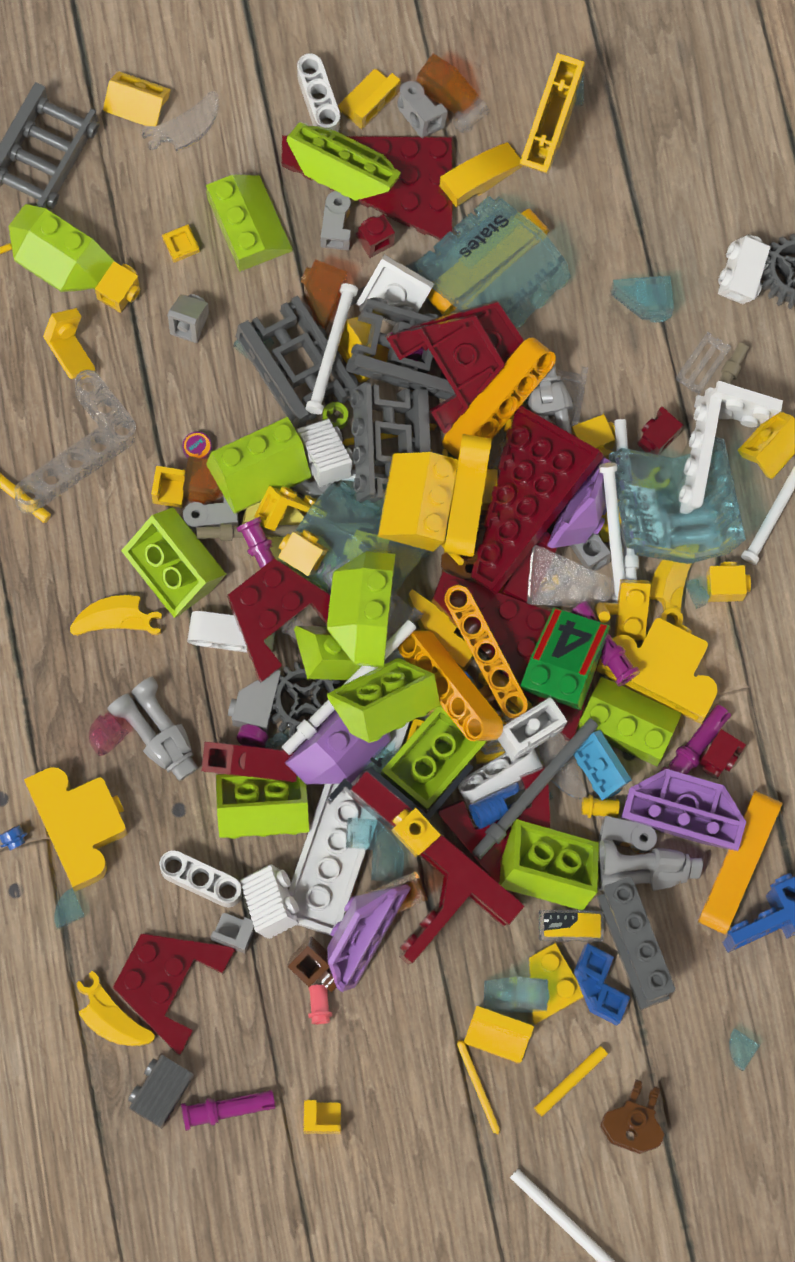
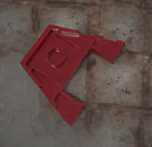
M497 300L419 323L409 328L413 329L475 314L504 364L524 342V339ZM427 345L423 346L425 351L428 349Z
M475 314L385 336L399 360L427 345L455 392V395L430 409L444 434L452 428L453 423L460 415L465 413L471 402L479 393L483 392L505 366Z
M275 558L227 595L239 631L242 633L248 655L255 668V674L260 683L283 666L265 644L264 640L309 605L313 607L326 625L328 623L331 595Z
M545 766L519 776L525 791L546 768ZM549 783L517 818L518 820L551 829ZM462 800L437 810L438 815L471 854L473 849L486 836L485 831L491 826L489 825L482 829L474 828ZM513 824L505 831L507 835L499 844L495 843L481 860L473 855L489 876L497 883H500V864Z
M140 934L112 988L177 1055L181 1056L193 1030L166 1017L169 1008L194 961L223 975L235 949L222 945Z

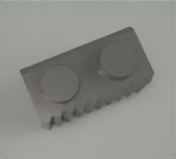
M161 1055L159 1060L154 1058L151 1060L144 1072L148 1076L142 1087L137 1084L128 1098V1101L132 1103L129 1107L131 1111L161 1129L194 1077L193 1073Z

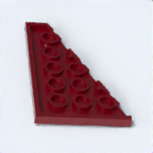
M282 136V167L292 172H299L303 177L312 181L313 179L304 175L286 141L288 136ZM347 136L384 155L394 168L401 172L399 179L389 192L357 201L367 208L370 206L386 214V217L415 228L419 233L428 234L444 242L445 245L452 243V201L439 186L440 177L452 170V137Z
M523 406L516 410L512 427L507 432V443L503 448L498 467L500 474L497 486L493 487V498L489 504L484 523L486 528L482 545L479 544L478 558L474 563L471 574L475 582L495 594L504 586L604 457L597 448Z
M442 572L432 598L433 604L441 612H444L457 627L446 606L445 594L452 586L460 585L466 587L473 596L521 687L529 660L551 612L501 593L495 594L485 587ZM455 591L450 597L452 606L457 608L463 607L467 602V595L462 591ZM476 617L468 618L464 623V629L469 634H476L481 629V622ZM483 644L478 649L488 660H491L495 655V648L491 644ZM600 658L581 710L555 702L567 720L563 731L560 732L566 741H570L576 733ZM498 670L501 674H504L509 679V675L506 671ZM522 689L526 699L533 707L546 700L545 698L527 693Z

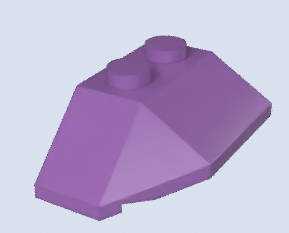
M603 457L560 512L547 546L557 548L586 543L592 533L596 535L599 533L605 522L602 514L605 515L607 512L603 473L600 472L599 465L610 463V460Z
M334 710L316 729L317 733L310 740H306L285 764L305 784H340L344 778L352 783L370 764V758H375L391 741L390 732L383 735L380 740L368 743L352 735L336 710Z
M665 769L632 786L629 789L622 813V818L652 827L656 831L704 845L734 851L739 850L746 825V820L741 815L724 785Z
M405 884L353 896L348 901L344 909L346 914L342 921H339L334 926L331 932L332 939L327 946L328 964L338 990L344 992L356 987L411 887Z

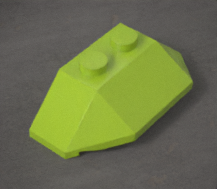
M299 122L286 140L305 176L355 201L389 192L401 174L384 155L332 129L308 126L306 123Z
M25 204L9 224L14 261L60 292L95 290L114 261L92 238L46 208Z
M365 551L333 571L327 630L354 665L384 668L396 554Z

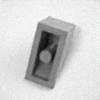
M180 294L167 315L170 335L198 343L209 314L208 303L200 296L194 294L189 296Z
M275 671L262 683L258 680L239 691L237 699H231L228 716L232 717L233 726L241 727L242 725L250 724L261 728L266 734L268 733L272 717V705L275 702L274 696L277 685H279L281 671Z

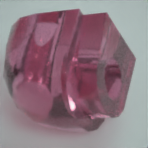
M107 712L104 716L100 714L91 724L88 733L89 742L96 754L103 756L113 750L129 732L110 712Z

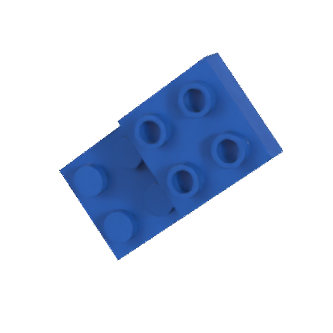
M791 873L776 879L775 883L770 885L771 890L767 893L766 898L771 909L760 913L759 917L754 919L755 922L750 925L745 920L731 927V930L727 932V938L722 942L727 953L779 929H782L786 939L795 936V877H792Z

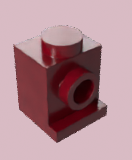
M384 214L379 217L372 216L361 223L359 231L355 233L369 258L394 246L395 232Z
M661 406L658 409L656 418H651L641 429L643 434L637 443L645 453H652L657 458L680 435L683 424Z
M721 729L699 764L704 767L703 771L707 775L718 779L724 769L730 772L738 759V756L734 755V753L740 755L747 744Z

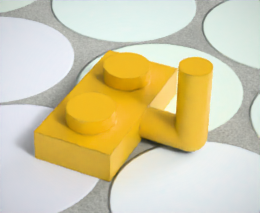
M620 579L618 603L599 602L595 605V612L602 623L608 622L610 615H616L615 637L627 635L634 640H645L651 587L649 580Z

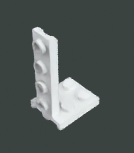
M721 381L717 382L715 389L711 387L706 389L704 396H696L694 419L697 421L695 430L692 432L689 440V447H691L690 458H688L684 467L686 481L679 494V502H681L680 513L689 514L693 509H697L703 504L718 418L734 419L741 421L740 423L743 426L757 427L781 412L783 400Z

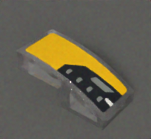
M538 911L539 941L595 943L604 941L603 911Z

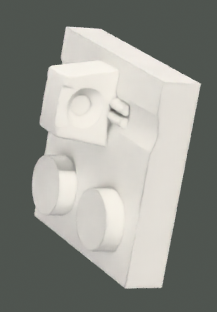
M384 254L356 304L360 306L367 299L377 297L386 300L389 305L395 307L400 305L408 306L418 313L434 283ZM383 318L384 321L393 326L397 324V322Z

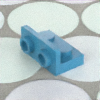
M601 730L592 733L573 754L578 766L582 768L591 782L593 790L599 795L601 800L618 794L622 787L632 781Z

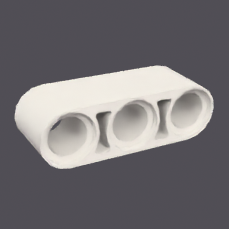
M305 54L298 60L297 77L313 126L339 132L340 113L323 63L317 55ZM307 68L316 70L313 74H306L303 71ZM316 93H321L325 95V97L322 99H315L312 97V95ZM324 118H330L334 122L326 125L320 121Z
M194 611L191 613L188 643L196 646L248 653L234 615ZM275 632L264 640L271 651H273Z
M532 749L515 761L511 760L506 752L465 777L458 785V788L469 808L470 804L517 782L520 790H522L524 787L519 776L542 767V764L535 749Z
M168 851L161 857L159 863L163 877L169 882L223 907H234L240 902L242 897L241 885L234 877L178 851ZM169 861H180L182 863L180 871L177 873L166 871L165 867ZM200 872L206 873L210 877L209 881L204 886H197L192 881L195 874ZM225 885H232L236 888L237 892L234 897L226 899L220 895L221 888Z

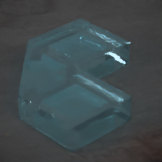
M348 818L346 848L373 850L371 880L403 883L405 852L381 821Z

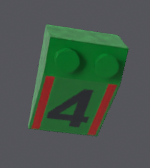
M553 607L529 660L521 683L522 689L527 693L545 699L551 698L554 702L581 710L610 625Z

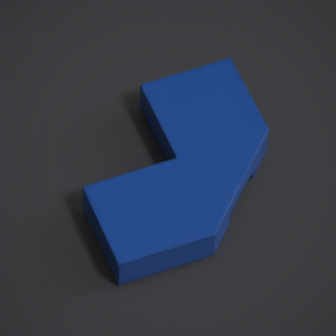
M587 943L583 947L574 974L589 1011L614 1025H618L622 1020L630 996L604 983L614 956Z

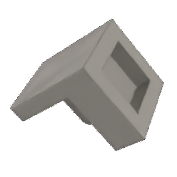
M223 913L216 930L212 932L211 940L221 945L232 947L236 951L245 954L254 934L255 926L251 919L244 917V920Z

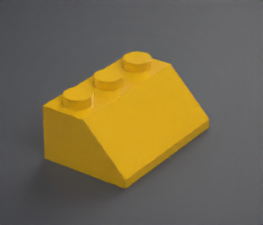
M433 452L394 453L391 460L378 537L432 552L436 550L445 540L458 459Z

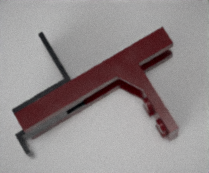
M469 763L426 813L371 766L354 786L344 778L326 799V802L331 804L344 789L351 798L391 831L396 826L393 820L405 809L411 812L416 808L429 821L473 769V766ZM440 834L419 855L443 875L438 911L432 910L419 924L423 929L417 936L414 933L410 934L403 942L400 949L404 952L399 957L408 965L412 964L468 897L503 927L506 924L510 925L525 906Z

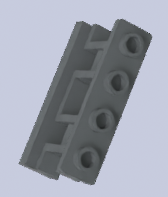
M298 295L293 297L290 303L282 304L280 313L284 317L283 320L267 328L263 327L258 317L253 319L251 323L247 320L238 325L235 336L295 430L305 426L308 420H313L317 416V414L308 412L305 407L307 402L311 401L317 380L316 377L318 376L328 343V337L324 328L321 325L317 326L312 318L313 315L309 305L306 302L302 303ZM297 321L304 334L291 339L286 330L295 326ZM276 336L281 346L273 349L270 354L263 342ZM303 346L315 366L295 376L283 356ZM337 350L331 370V375L335 380L327 384L324 398L333 393L338 402L343 404L347 399L348 401L351 400L353 390L358 387V382L353 373L346 371L343 366L342 357ZM306 382L312 393L304 396L302 401H300L293 389Z
M377 297L367 299L360 305L359 311L361 314L358 317V321L371 324L367 346L356 344L352 347V357L347 362L346 371L413 391L417 388L427 389L428 395L444 400L455 395L443 372H441L440 378L425 374L430 371L431 361H435L429 349L423 350L421 362L408 358L399 360L385 337L387 334L380 333L383 318L397 322L393 329V333L408 330L413 325L436 319L440 316L429 313L422 315L414 312V309L408 306L400 305L395 307L387 304L386 300ZM377 344L389 347L387 362L372 358L376 353Z
M364 382L353 390L350 400L354 416L351 430L354 435L355 448L352 459L355 464L356 477L353 487L356 492L357 501L364 502L368 499L370 502H376L383 498V489L387 488L392 456L381 455V433L398 435L399 453L431 452L427 389L417 388L412 392L410 389H403L397 393V401L379 399V385L371 386V383ZM372 410L383 411V422H372ZM405 412V424L395 423L394 413L403 414ZM374 466L385 467V478L374 477Z
M632 877L605 885L603 888L604 894L597 896V901L639 1009L643 1010L669 1000L668 995L675 991V986Z

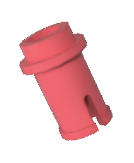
M324 985L310 986L311 1013L308 1014V1018L312 1020V1024L316 1025L330 1023L332 1012L329 1011L328 989Z

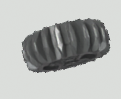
M794 233L790 235L789 241L782 236L779 238L778 244L775 242L770 244L771 247L768 254L770 259L766 260L765 263L768 267L763 270L761 280H764L762 290L771 289L768 294L769 299L777 296L779 298L777 301L778 306L782 305L783 301L788 302L789 310L795 304V278L792 280L795 271V258L787 256L795 254ZM775 268L779 269V273L785 277V284L778 278Z
M299 662L294 663L295 671L293 672L288 666H285L283 671L286 677L280 675L279 685H277L274 696L275 702L272 705L271 714H276L271 718L272 724L282 721L278 728L279 732L283 733L287 728H290L289 738H291L298 731L296 727L301 723L296 721V719L306 714L313 715L322 706L317 701L320 691L323 688L328 693L335 690L341 684V680L307 679L305 669L300 668ZM300 680L315 681L305 688L298 686L296 683L293 685L294 682ZM285 690L290 693V697L295 701L288 715L281 705L282 695ZM310 696L311 705L305 703L302 706L301 697L307 699Z

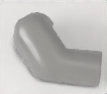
M306 480L291 488L303 496L308 495L317 499L328 496L333 490L334 483L319 487L316 481L308 482Z

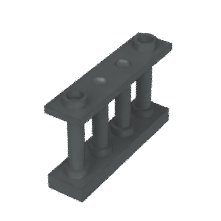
M35 82L0 143V185L6 184L39 200L37 202L38 207L52 210L58 202V192L89 137L93 138L98 131L99 123L96 110L90 109L86 118L83 119L50 103L46 87ZM39 113H46L78 128L79 130L73 141L69 142L35 126V120ZM32 136L65 152L60 164L56 166L23 150L21 144L25 137L29 138ZM19 160L52 176L45 190L10 174L8 167L11 162Z

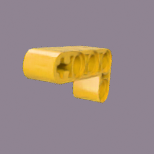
M462 435L444 553L474 556L492 438Z

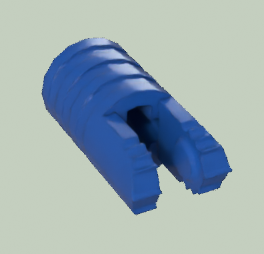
M518 782L469 805L470 814L478 828L482 829L499 821L514 803L507 806L504 799L521 791Z

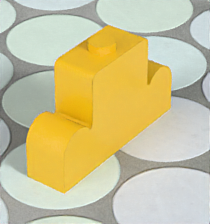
M557 53L520 161L521 166L545 174L549 173L556 150L560 148L577 98L576 92L584 72L585 62Z
M661 618L654 620L640 648L637 647L635 640L630 636L618 635L613 638L617 646L624 647L626 650L625 655L633 667H638L640 673L634 679L624 684L625 686L682 713V715L700 724L703 723L718 691L715 681L709 676H694L708 647V643L705 640L691 634L692 631L682 624L673 625ZM601 659L596 671L616 681L615 675L608 666L603 665Z
M55 767L47 768L25 778V784L74 891L81 890L101 880L106 874L107 864L104 856L97 849L127 835L126 827L119 814L124 812L118 796H111L104 779L101 777L70 790L71 787L67 775L63 770Z

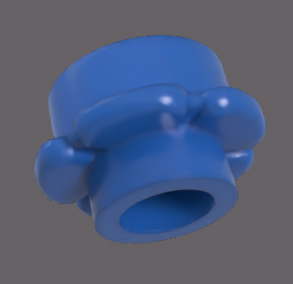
M18 825L0 835L2 842L0 846H7L9 851L25 843L23 837L28 833L24 832L21 826Z

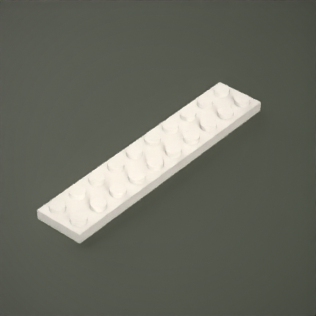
M396 648L385 659L384 664L396 658L405 659L399 653L398 648ZM410 722L406 723L403 728L390 732L391 741L374 758L378 761L381 757L382 766L379 767L371 761L351 783L353 786L370 766L381 775V770L401 749ZM325 784L288 890L299 908V912L296 913L298 925L330 936L334 926L339 921H342L345 915V906L350 900L377 820L351 798L344 789L331 804H328L326 799L339 784Z

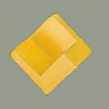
M156 466L151 492L153 504L182 508L187 481L185 470Z
M304 1100V1134H341V1104Z

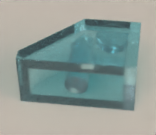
M670 276L613 280L611 295L640 319L659 323L666 321L667 318H671L674 304Z
M517 976L484 981L483 1008L493 1012H538L547 1010V1003L549 1001L548 980Z

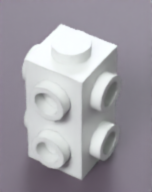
M746 235L732 242L726 254L728 258L726 268L722 270L718 279L720 284L718 294L741 304L757 298L762 288L760 280L763 270L768 267L765 263L766 260L770 259L768 254L771 246L762 243L760 238L753 235Z

